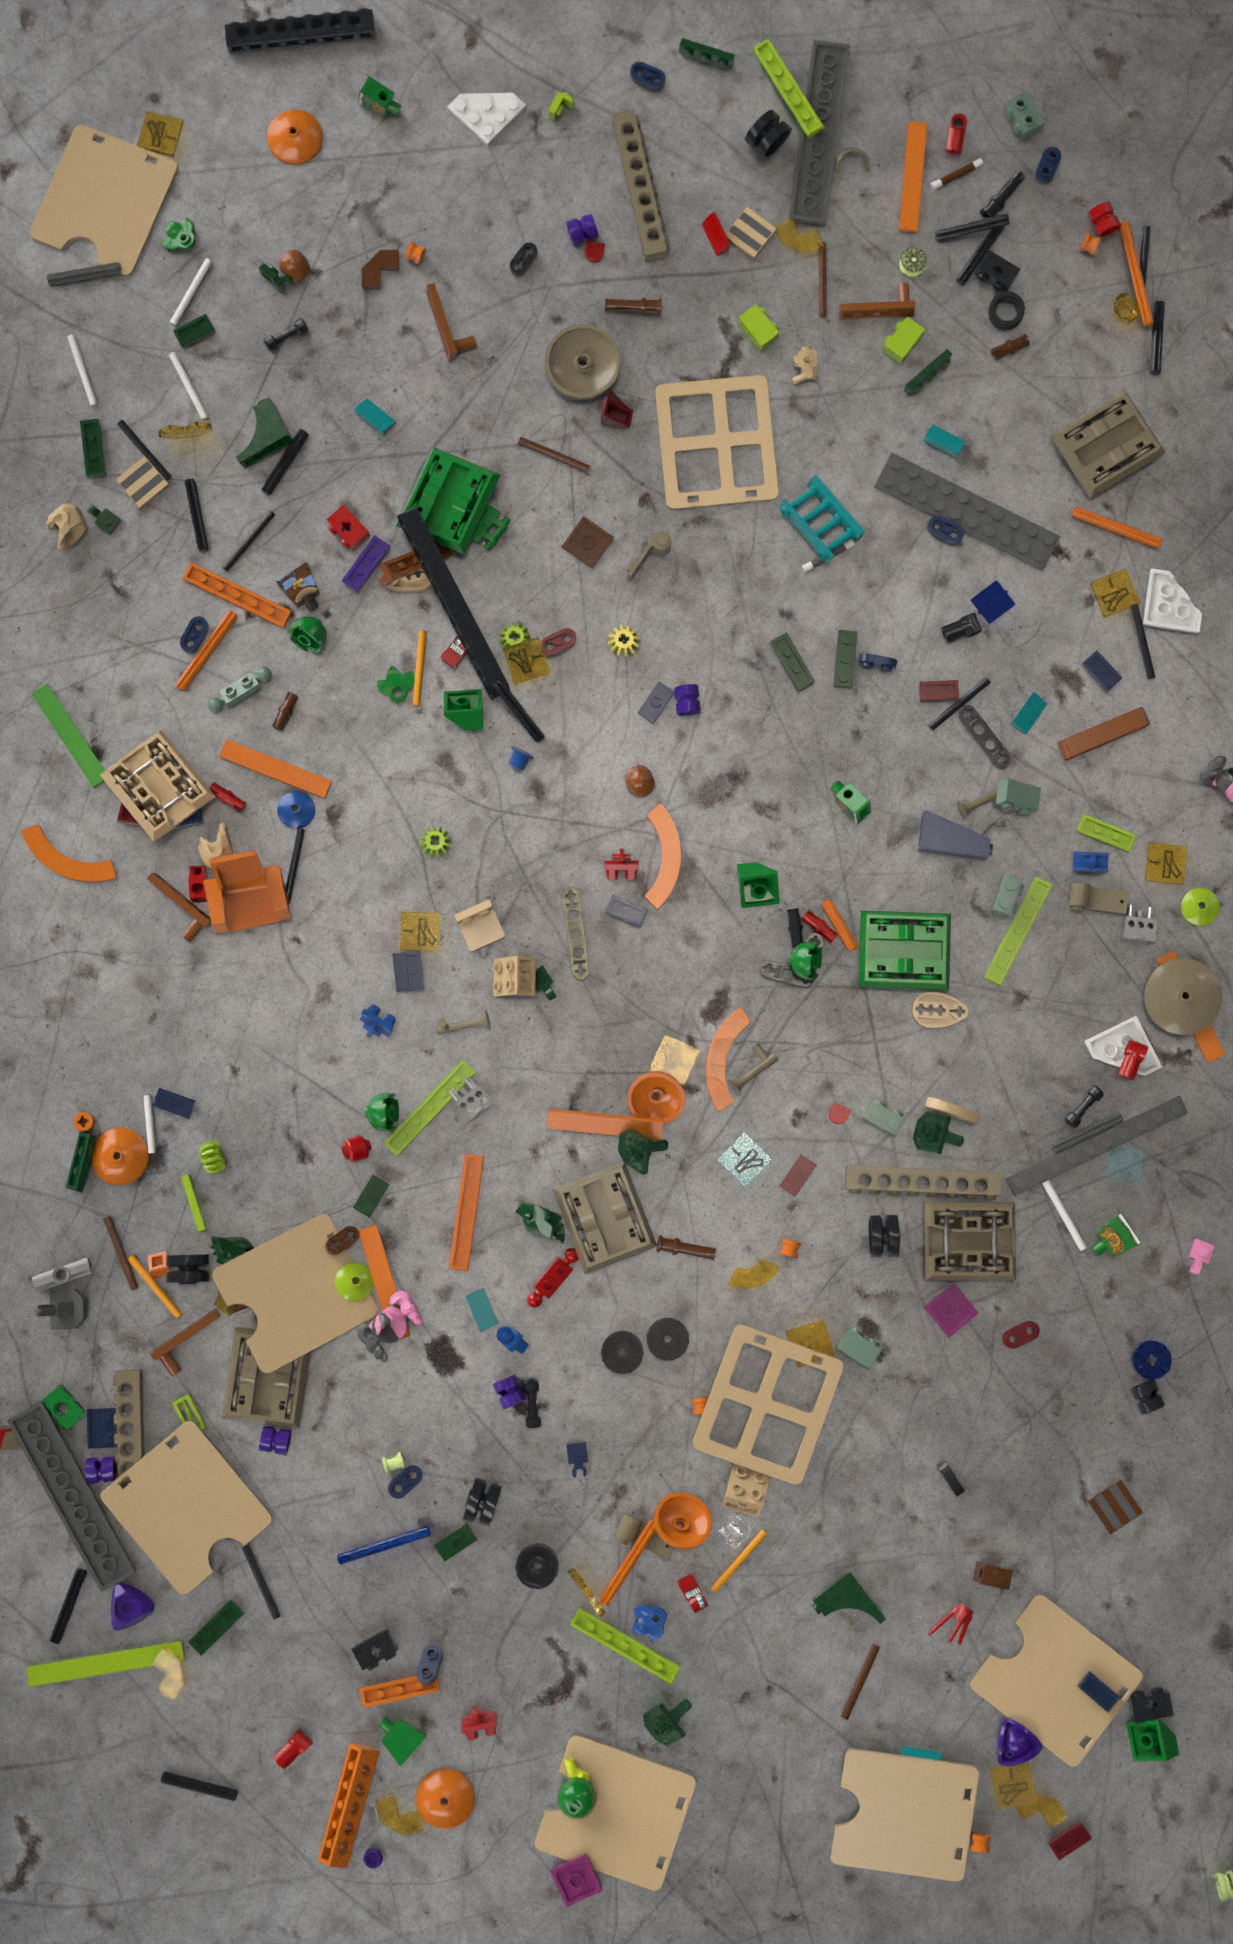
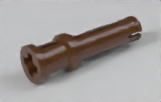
M644 297L641 300L605 299V311L640 312L642 315L646 313H658V315H661L662 298L658 300H647Z
M659 1235L656 1252L666 1251L671 1252L672 1255L681 1253L714 1260L715 1255L707 1254V1252L716 1253V1248L680 1242L679 1238L668 1239Z

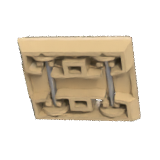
M162 730L145 742H142L100 774L101 778L153 842L160 839L215 798V795ZM171 761H175L178 767L175 768ZM180 770H182L184 774L187 776L185 780L189 787L184 783L181 774L179 773ZM129 792L135 797L133 800L127 795ZM137 802L144 808L142 812L135 805Z

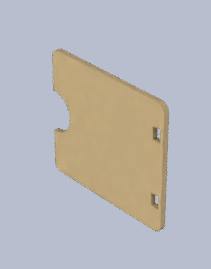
M81 124L77 125L70 136L29 231L30 236L38 242L61 251L67 243L74 239H88L96 246L97 265L118 262L121 268L120 274L125 276L131 275L178 169L177 164L172 159ZM95 135L104 139L102 144L93 141ZM148 156L157 159L156 164L147 162Z
M320 1214L217 1267L212 1272V1278L227 1307L233 1304H242L250 1307L257 1316V1329L246 1343L263 1373L275 1371L374 1318L378 1313V1308L371 1294L360 1301H348L338 1293L335 1286L337 1272L344 1265L354 1262L347 1249L337 1255H330L326 1252L325 1244L329 1240L327 1236L331 1233L333 1236L338 1233L327 1214ZM340 1240L337 1242L338 1244L331 1245L330 1249L338 1251L337 1247L341 1244ZM353 1278L352 1282L354 1284H358L359 1280L357 1278Z
M192 1421L184 1422L101 1493L103 1503L181 1595L188 1594L213 1573L209 1565L208 1554L211 1546L216 1541L223 1538H232L245 1546L271 1523V1515ZM176 1436L180 1442L170 1449L166 1444ZM129 1476L132 1482L122 1489L118 1484Z
M1037 1594L1014 1622L1023 1634V1646L1020 1652L1008 1659L998 1658L990 1654L971 1679L970 1686L974 1692L1006 1717L1017 1721L1030 1730L1043 1746L1067 1765L1076 1767L1142 1681L1143 1676L1139 1669L1042 1594ZM1088 1671L1092 1672L1116 1694L1122 1686L1128 1689L1109 1712L1105 1711L1077 1687ZM1087 1735L1091 1740L1083 1749L1079 1744Z
M579 1735L572 1736L568 1741L558 1772L564 1774L570 1780L564 1760L573 1757L576 1767L588 1773L589 1781L592 1783L594 1790L597 1791V1802L593 1811L587 1817L581 1819H571L560 1809H545L535 1839V1847L539 1851L567 1861L587 1853L594 1870L652 1891L659 1890L662 1887L696 1785L695 1778L687 1773ZM679 1796L686 1798L682 1810L676 1807ZM659 1856L666 1857L662 1869L656 1866Z
M860 1749L847 1750L844 1757L840 1786L851 1791L857 1797L859 1811L851 1821L844 1824H835L830 1855L831 1861L836 1865L955 1882L962 1880L965 1873L979 1779L978 1769L973 1765ZM965 1788L971 1789L970 1800L964 1798ZM956 1848H963L961 1859L955 1857Z

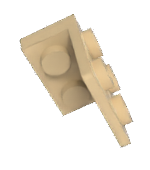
M489 899L454 915L471 952L505 937Z
M511 956L494 959V997L510 995L535 996V957Z
M733 1463L721 1507L759 1517L763 1508L770 1476Z

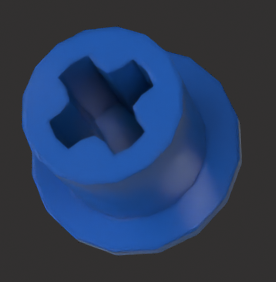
M512 746L511 749L514 752L508 763L524 770L529 758L533 759L534 756Z

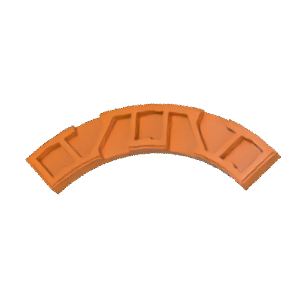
M661 803L646 816L654 826L662 848V862L658 877L654 885L644 896L656 910L670 896L677 881L681 864L679 835L671 816Z
M39 824L21 830L23 838L32 853L45 866L57 874L84 882H105L118 879L112 860L97 863L73 860L58 852L49 843Z
M742 1007L734 1011L719 1027L707 1055V1087L717 1112L734 1103L726 1083L725 1065L728 1051L733 1041L745 1027L752 1023Z

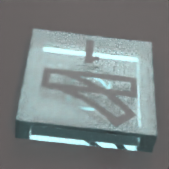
M743 1133L717 1161L746 1187L772 1159L749 1136Z

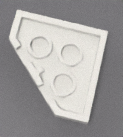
M514 93L460 94L447 109L486 146H489L526 109V104Z
M1151 568L1142 620L1143 625L1199 634L1202 619L1200 610L1194 606L1190 597L1178 585L1170 571Z
M1137 1016L1083 1041L1092 1059L1120 1068L1125 1056L1124 1051L1130 1039L1149 1046L1146 1057L1140 1063L1137 1074L1146 1076L1162 1068Z

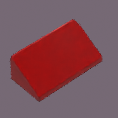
M712 212L702 222V226L716 256H719L729 251L730 243L716 212Z

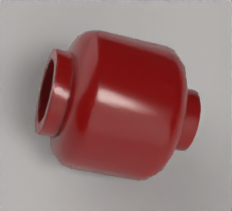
M362 1135L345 1139L344 1145L341 1146L344 1158L352 1163L367 1159L369 1151L372 1150L370 1141L368 1139L365 1140Z

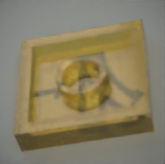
M147 111L137 147L174 157L184 123L183 120Z
M1126 569L1090 583L1104 618L1131 608V605L1140 604Z
M539 636L503 648L514 685L550 673Z
M1149 842L1144 881L1183 885L1187 846Z
M401 912L400 950L439 952L440 913Z
M664 1035L649 1070L669 1074L684 1086L700 1050Z
M1029 1762L990 1769L998 1810L1037 1803Z

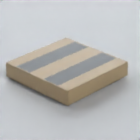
M746 207L727 231L726 236L729 242L755 259L777 228Z
M145 456L115 479L140 509L169 486Z

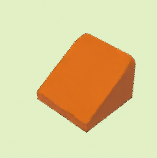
M166 1251L147 1256L149 1272L154 1279L166 1276V1273L171 1271V1268L166 1265Z

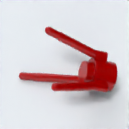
M960 1603L959 1607L954 1606L928 1632V1635L931 1636L949 1618L956 1614L954 1618L958 1620V1623L951 1633L948 1642H952L959 1628L964 1624L958 1640L960 1645L974 1612Z

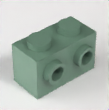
M1028 91L1007 101L1005 114L1008 119L1012 120L1016 135H1019L1023 140L1042 131L1044 121Z
M1008 778L998 782L996 804L1003 806L1007 810L1015 809L1019 810L1021 814H1030L1039 809L1041 788Z
M1004 873L990 912L1007 918L1012 913L1015 914L1018 903H1016L1017 896H1021L1024 885H1022L1023 879Z
M877 1099L875 1102L870 1101L861 1119L896 1137L906 1120L903 1118L904 1114L896 1109L891 1111L885 1108L886 1104Z
M855 1327L852 1330L847 1328L835 1348L867 1369H870L882 1350L878 1347L880 1344L872 1338H869V1340L863 1338V1332Z

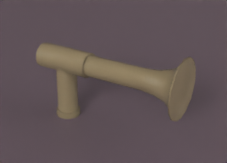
M998 789L969 803L958 801L957 806L963 818L967 819V815L971 810L991 800H995ZM1004 809V812H1005V813L1011 811V810Z
M486 1010L485 1014L479 1018L447 1024L444 1019L438 1021V1026H436V1032L439 1035L475 1026H486L490 1030L488 1012Z
M759 1043L753 1046L752 1049L756 1051L763 1061L740 1079L735 1081L728 1079L729 1084L739 1096H741L740 1091L748 1081L778 1061V1057L774 1053L768 1057Z

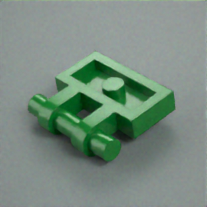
M487 504L471 538L478 544L483 538L486 539L487 542L484 548L488 551L491 550L493 545L496 546L499 542L498 538L503 532H506L511 521L507 516L502 521L497 519L501 513L490 504ZM492 525H495L497 527L492 535L489 534V529Z

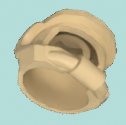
M71 503L60 505L48 516L49 519L46 522V526L50 530H59L57 548L63 551H67L69 547L77 543L87 526L81 509Z
M224 822L219 825L216 842L210 843L208 838H199L200 845L197 846L204 865L212 869L210 859L234 855L228 833V825Z

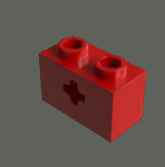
M344 505L326 519L329 524L327 528L333 535L338 534L342 538L340 542L347 549L350 547L355 551L370 537L369 531ZM345 526L350 528L349 532L347 530L344 531Z

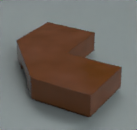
M379 250L361 268L362 289L381 288V270H399V250Z

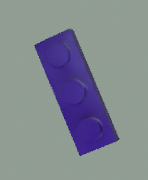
M374 535L342 579V582L358 593L388 552L390 545Z

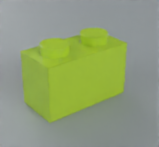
M755 304L738 317V324L756 347L763 351L779 338L780 329L775 322H771L767 318L768 314L765 309L759 308Z
M908 316L904 321L900 320L894 328L896 330L894 334H889L883 342L885 344L883 352L900 364L906 359L925 332L922 326Z

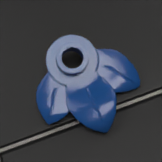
M647 1605L637 1606L633 1609V1612L638 1619L633 1624L632 1632L637 1635L648 1634L652 1643L658 1641L664 1633L663 1625L667 1620L665 1610L660 1607L651 1608ZM654 1615H658L660 1620H655Z

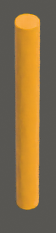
M419 630L413 706H420L427 631Z
M134 1255L130 1256L127 1259L174 1317L176 1319L182 1315L180 1310Z
M762 1529L710 1587L715 1593L768 1533Z

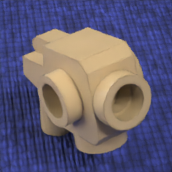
M812 346L801 347L798 355H794L795 367L801 368V374L792 378L794 385L807 379L815 380L817 375V352L812 349Z

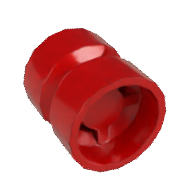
M1110 201L1098 204L1088 212L1092 222L1097 223L1095 229L1099 237L1110 235L1121 227L1118 217L1113 215L1114 208Z

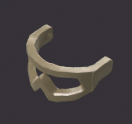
M846 148L839 153L835 160L836 172H839V162L842 156L847 152L856 151L865 158L866 169L870 170V158L860 148Z

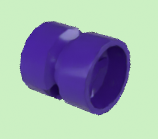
M592 213L581 216L580 220L575 218L566 221L573 245L583 242L584 238L591 240L599 237Z
M687 684L674 688L675 699L679 701L676 704L677 715L688 716L701 713L700 701L697 700L699 697L698 685Z
M516 1374L492 1384L496 1394L501 1396L499 1401L503 1410L526 1400L522 1389H518L519 1381Z
M264 1426L260 1437L259 1451L271 1452L274 1450L275 1454L286 1456L290 1445L291 1431L280 1429L276 1432L275 1428Z
M103 1457L102 1460L99 1458L86 1459L85 1475L88 1484L99 1483L101 1480L104 1483L115 1481L117 1473L115 1457Z

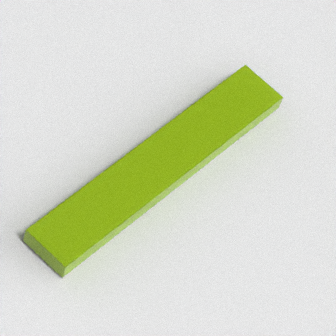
M769 38L753 48L754 53L808 139L825 129Z
M1035 876L983 978L998 986L1002 985L1053 884Z
M462 1059L383 1144L398 1157L453 1099L449 1090L456 1096L452 1088L458 1093L466 1085L464 1079L468 1080V1076L472 1079L477 1072Z
M581 1607L578 1608L569 1624L669 1684L673 1683L681 1669V1666Z

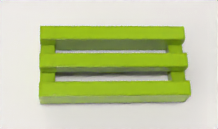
M190 1393L172 1402L182 1424L186 1422V1419L178 1405L179 1403L182 1404L190 1421L197 1425L185 1402L187 1399L201 1425L199 1429L202 1431L208 1428Z

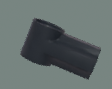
M975 613L968 614L960 618L959 621L941 628L947 643L965 636L971 637L982 631Z

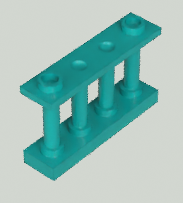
M815 475L810 479L807 485L808 490L792 503H789L786 499L782 500L779 508L782 515L794 524L817 551L818 557L829 564L834 557L832 551L849 538L857 542L865 531L820 478ZM812 496H816L821 504L802 518L795 509ZM824 510H828L833 518L814 532L807 523ZM835 525H841L845 533L826 546L820 537Z

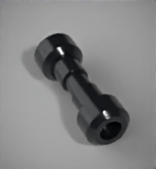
M300 318L294 321L293 326L289 327L286 331L275 336L268 335L263 341L267 349L273 351L285 339L297 334L303 335L307 333L308 328L304 320Z
M1091 1086L1083 1103L1074 1112H1069L1065 1117V1122L1071 1127L1077 1128L1085 1111L1095 1101H1100L1104 1096L1103 1091L1097 1086Z
M537 1380L525 1381L523 1386L524 1391L527 1393L529 1406L528 1417L525 1419L526 1427L540 1428L541 1418L538 1416L536 1408L539 1382Z

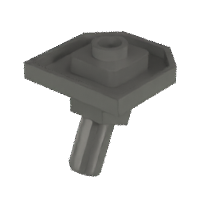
M78 1289L50 1290V1304L37 1305L35 1313L39 1317L50 1316L51 1329L79 1328L86 1319V1298Z

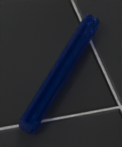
M429 1526L421 1527L337 1555V1561L342 1565L429 1537L431 1535Z

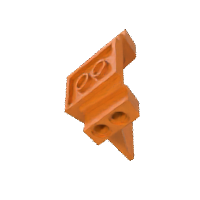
M256 850L210 859V865L215 878L203 880L211 923L216 934L241 931L291 919L283 874L279 865L264 868Z

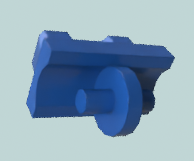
M1074 851L1073 871L1109 872V853Z
M374 1004L367 1010L364 1008L361 1013L360 1021L365 1023L363 1028L368 1030L366 1036L370 1038L374 1034L380 1037L382 1033L389 1038L392 1034L396 1018L391 1014H387L384 1019L379 1018L378 1015L381 1009Z
M502 1326L497 1330V1339L512 1353L514 1350H517L523 1354L529 1346L522 1339L524 1336L512 1326L511 1328Z

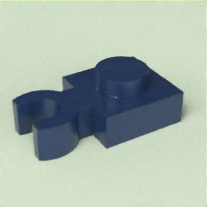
M586 1442L566 1444L568 1463L575 1466L572 1470L573 1477H576V1470L581 1469L583 1475L586 1476L587 1470L583 1466L584 1462H588Z

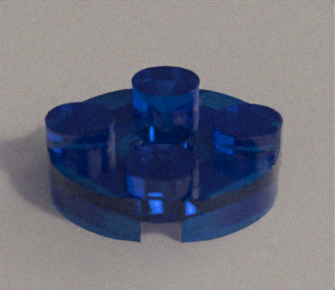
M1154 1340L1141 1342L1132 1354L1134 1370L1146 1379H1159L1170 1371L1172 1357L1169 1349L1163 1343ZM1150 1354L1157 1358V1361L1152 1366L1151 1363H1147Z

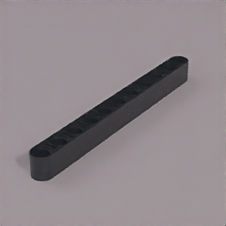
M414 507L397 515L398 522L485 690L492 700L499 697L500 695L492 686L494 682L502 680L510 690L509 684L419 511Z

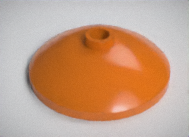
M293 109L284 111L273 119L268 128L267 141L271 152L280 161L294 165L303 164L313 159L320 151L323 143V132L320 123L313 115L303 110ZM292 130L297 131L295 134L290 133Z
M649 1072L641 1075L631 1084L627 1101L630 1111L635 1117L662 1119L664 1124H668L682 1113L685 1106V1092L680 1082L673 1076L663 1072Z
M122 1127L112 1128L102 1133L95 1141V1147L91 1156V1164L95 1173L103 1181L113 1185H126L136 1181L146 1170L149 1161L148 1147L144 1139L137 1132ZM116 1152H119L121 1157L116 1160L114 1155Z
M679 1492L670 1494L660 1501L654 1513V1525L658 1535L665 1543L677 1549L687 1550L700 1546L707 1539L712 1528V1518L707 1506L699 1498L688 1493ZM677 1524H681L683 1528H679Z
M441 1768L430 1772L420 1782L416 1792V1806L420 1816L429 1825L439 1829H452L464 1823L471 1815L475 1804V1793L471 1782L464 1774L451 1768ZM446 1798L448 1803L442 1804L441 1799Z

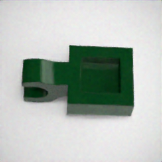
M263 262L259 267L261 275L275 286H278L280 291H286L282 286L283 282L292 284L289 277L278 276L277 269L272 265L267 266Z
M90 504L86 509L88 513L97 518L94 522L95 525L109 535L112 534L122 521L107 508L101 512L94 505Z
M542 965L535 971V990L537 992L543 990L550 1001L557 996L549 985L554 981Z

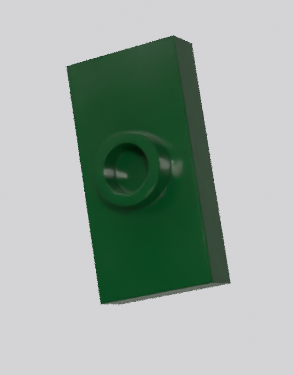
M204 314L174 329L173 332L181 347L184 348L214 333L215 329L207 314Z
M372 1175L353 1208L370 1218L390 1184Z
M466 1523L434 1546L445 1562L478 1539Z

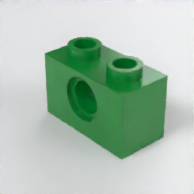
M63 1384L58 1385L42 1400L50 1415L53 1414L57 1418L56 1423L62 1429H72L87 1415V1411ZM62 1403H65L68 1407L66 1414L61 1413L59 1410V1406Z

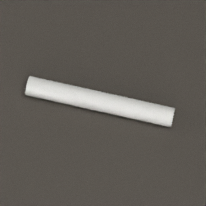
M151 1095L144 1096L148 1152L156 1153Z

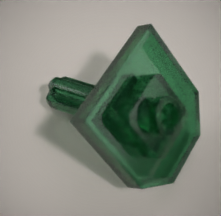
M926 1112L917 1120L913 1140L916 1148L919 1150L942 1154L944 1143L961 1147L964 1143V1137L949 1132L950 1116Z
M633 1128L619 1133L618 1152L623 1162L625 1161L627 1165L643 1175L648 1173L651 1152L668 1149V1141L666 1139L652 1141Z
M685 1698L673 1709L667 1710L660 1703L643 1714L644 1726L657 1742L669 1746L686 1736L678 1722L692 1708V1704Z

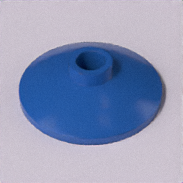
M289 792L278 803V817L289 828H304L311 823L315 816V804L312 798L304 792ZM293 806H298L299 810L293 812L292 808Z

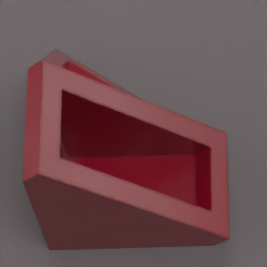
M609 389L604 399L601 423L630 428L634 410L628 408Z

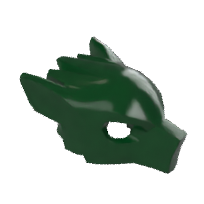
M521 1200L515 1213L522 1217L527 1231L532 1235L552 1239L563 1244L564 1230L561 1227L564 1224L559 1223L562 1216L550 1211V1209L542 1208L541 1205Z
M211 1237L212 1245L210 1248L215 1250L212 1254L218 1256L216 1262L220 1264H225L244 1254V1251L248 1252L254 1249L253 1245L244 1237Z

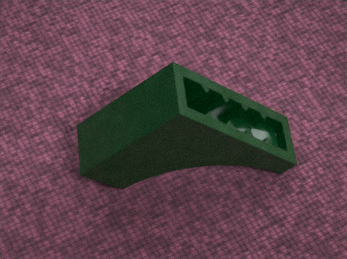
M270 398L262 399L257 405L253 406L256 415L254 436L246 449L236 456L238 462L245 469L294 441L275 403Z
M849 1570L812 1598L814 1602L812 1607L818 1615L822 1613L824 1616H827L840 1609H857L874 1617L879 1624L886 1620Z

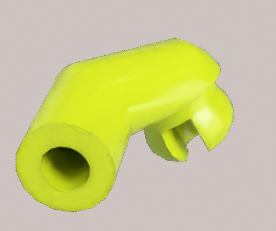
M573 1757L564 1760L569 1778L582 1777L589 1780L588 1773L576 1767Z

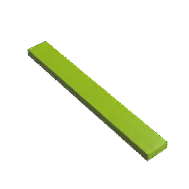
M179 1640L26 1667L28 1685L32 1687L185 1660L183 1642Z

